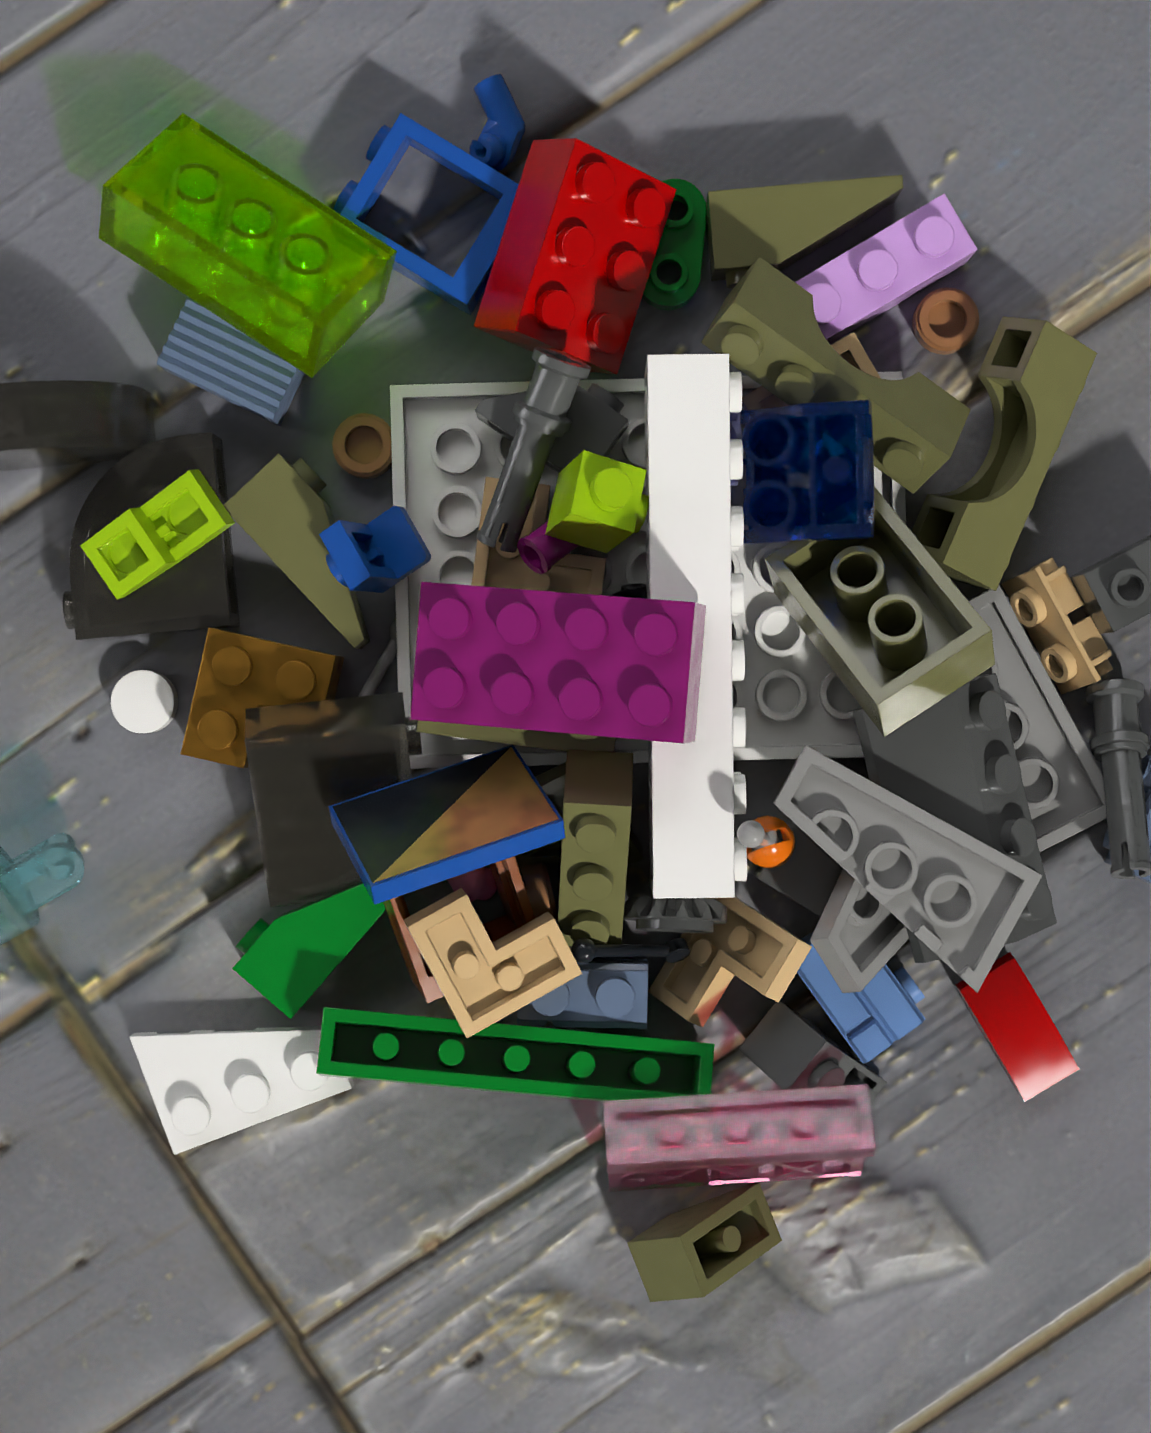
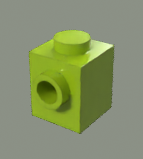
M583 450L558 473L545 535L608 553L633 533H638L644 524L649 507V496L642 493L647 470Z

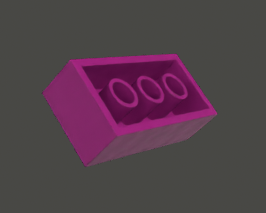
M421 582L410 720L683 744L695 742L706 605L685 601Z

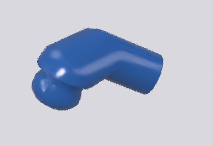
M501 74L490 76L474 87V91L488 119L478 140H472L469 147V154L496 171L504 169L512 162L525 133V122Z

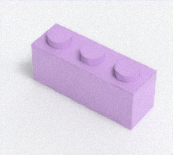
M944 193L795 283L813 295L814 314L818 326L829 344H832L965 265L978 249Z

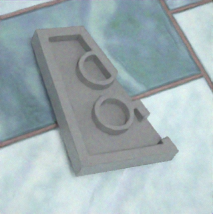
M843 869L810 941L842 993L861 992L905 944L909 936L906 926Z

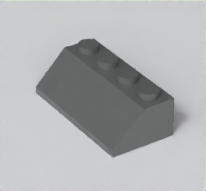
M996 673L975 677L885 737L862 708L854 710L853 714L870 781L1043 875L1005 944L1017 942L1056 924L1052 896L1048 888L1037 843V834L1032 823L1021 778V768L1017 761L1006 716V707L1002 699ZM907 928L915 963L940 960L930 948Z

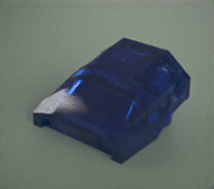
M870 400L802 403L774 408L741 410L740 424L745 426L742 429V445L746 454V458L743 459V466L746 467V488H743V495L745 496L743 512L745 516L744 525L749 527L748 530H744L743 544L755 545L794 541L874 538V440L872 404Z

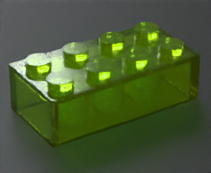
M184 113L103 184L99 239L311 378L385 300L397 253L396 250Z

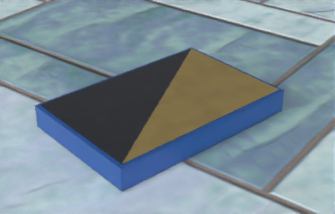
M514 745L328 806L332 825L374 905L565 838L563 819Z

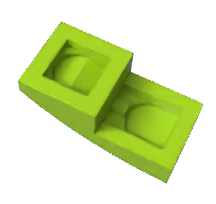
M194 469L187 471L141 507L129 508L80 546L118 600L158 577L217 537L235 522L201 471Z

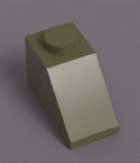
M757 1182L747 1184L670 1214L627 1242L650 1302L705 1297L780 1243L782 1239L761 1185Z

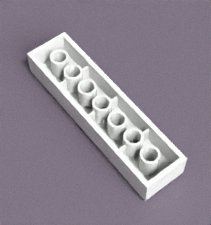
M729 354L647 355L644 374L645 470H647L645 478L646 495L649 496V507L646 516L647 599L696 602L706 605L695 742L683 744L648 740L650 889L653 899L735 898V881L747 880V847L739 842L738 837H734V814H746L745 774L734 772L733 748L745 747L746 741L745 708L733 707V681H743L745 678L744 640H732V616H739V614L744 613L743 573H731V551H738L739 547L743 546L744 537L743 507L731 506V486H738V480H742L743 445L742 439H730V421H737V415L742 410L741 372H729Z

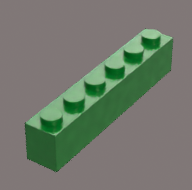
M324 1007L316 1074L329 1077L701 1111L710 1110L715 1044L494 1023L473 1036L466 1038L456 1019Z

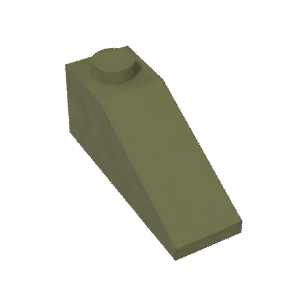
M893 175L708 191L706 198V226L711 281L726 280L727 288L733 289L758 257H761L780 272L894 203L903 189V176Z
M278 453L224 504V507L230 516L354 648L362 649L370 642L356 591L343 586L333 576L326 562V555L329 552L319 536L322 531L335 523L330 505L319 494L327 484L301 457L292 465Z

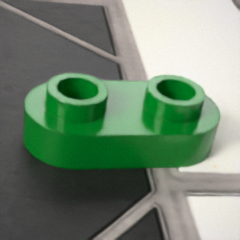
M682 179L662 181L677 189L673 201L681 202L686 207L687 214L684 218L677 221L667 218L642 296L652 307L667 311L676 310L688 304L695 296L701 278L707 207L700 190L692 183ZM672 264L676 266L681 273L680 280L671 285L662 283L656 273L662 265Z

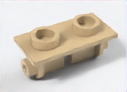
M1053 557L1030 568L1029 571L1002 583L1015 615L1027 630L1041 656V663L1049 677L1055 682L1061 695L1101 680V676L1113 670L1108 660L1113 654L1108 649L1091 616L1072 624L1067 615L1083 606L1084 603L1071 581L1065 565L1058 567Z

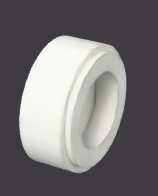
M137 670L126 674L116 683L111 694V709L114 717L120 725L135 733H153L165 728L175 717L178 708V695L174 685L166 676L156 671Z

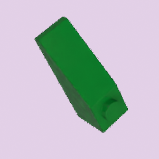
M361 881L283 913L270 925L260 918L236 945L244 955L232 969L291 1019L386 911L384 902L374 905Z

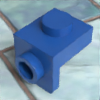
M400 506L391 507L368 524L338 520L319 534L329 552L326 555V562L331 573L339 583L352 591L383 593L431 560V554L404 507Z

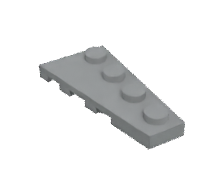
M998 585L996 591L988 589L968 600L992 630L995 665L980 675L992 673L997 675L1002 699L1006 707V716L1017 761L1021 768V778L1032 823L1037 834L1039 851L1042 852L1107 818L1103 775L1000 585Z
M806 745L773 802L774 805L978 993L1043 875Z

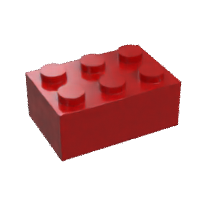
M577 138L533 140L473 327L531 352L534 351L535 347H542L568 355L591 367L590 372L617 375L677 189Z

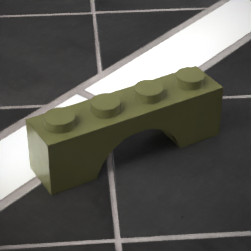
M761 257L757 258L726 297L701 341L702 344L716 354H729L730 364L913 494L951 458L971 410L920 372L901 380H886L864 373L848 363L833 349L821 332L814 314L813 295Z
M1002 317L978 373V377L989 394L994 416L993 436L988 454L976 474L963 486L947 493L927 494L911 531L947 576L955 581L993 591L997 590L1097 355L1095 351L1046 320Z

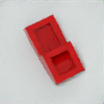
M1010 952L994 962L978 993L964 980L955 984L980 1031L991 1044L1014 1088L1025 1102L1080 1070L1047 1010Z

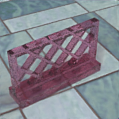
M868 1084L603 1101L610 1192L861 1176L865 1158L874 1157L876 1150Z

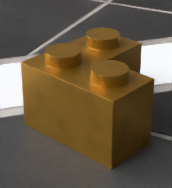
M208 628L181 755L239 768L256 766L268 708L318 719H327L328 715L332 714L344 657L226 630Z

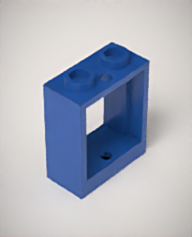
M400 113L392 128L383 125L373 138L366 154V159L371 161L359 183L353 180L349 181L340 193L333 209V214L338 216L334 225L344 240L471 316L484 294L519 184ZM409 145L500 199L454 277L363 223Z

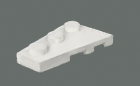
M321 1026L256 1028L255 1030L217 1032L215 1030H194L189 1033L163 1034L140 1032L129 1036L174 1155L352 1089L354 1086L353 1079L319 1076L316 1074Z

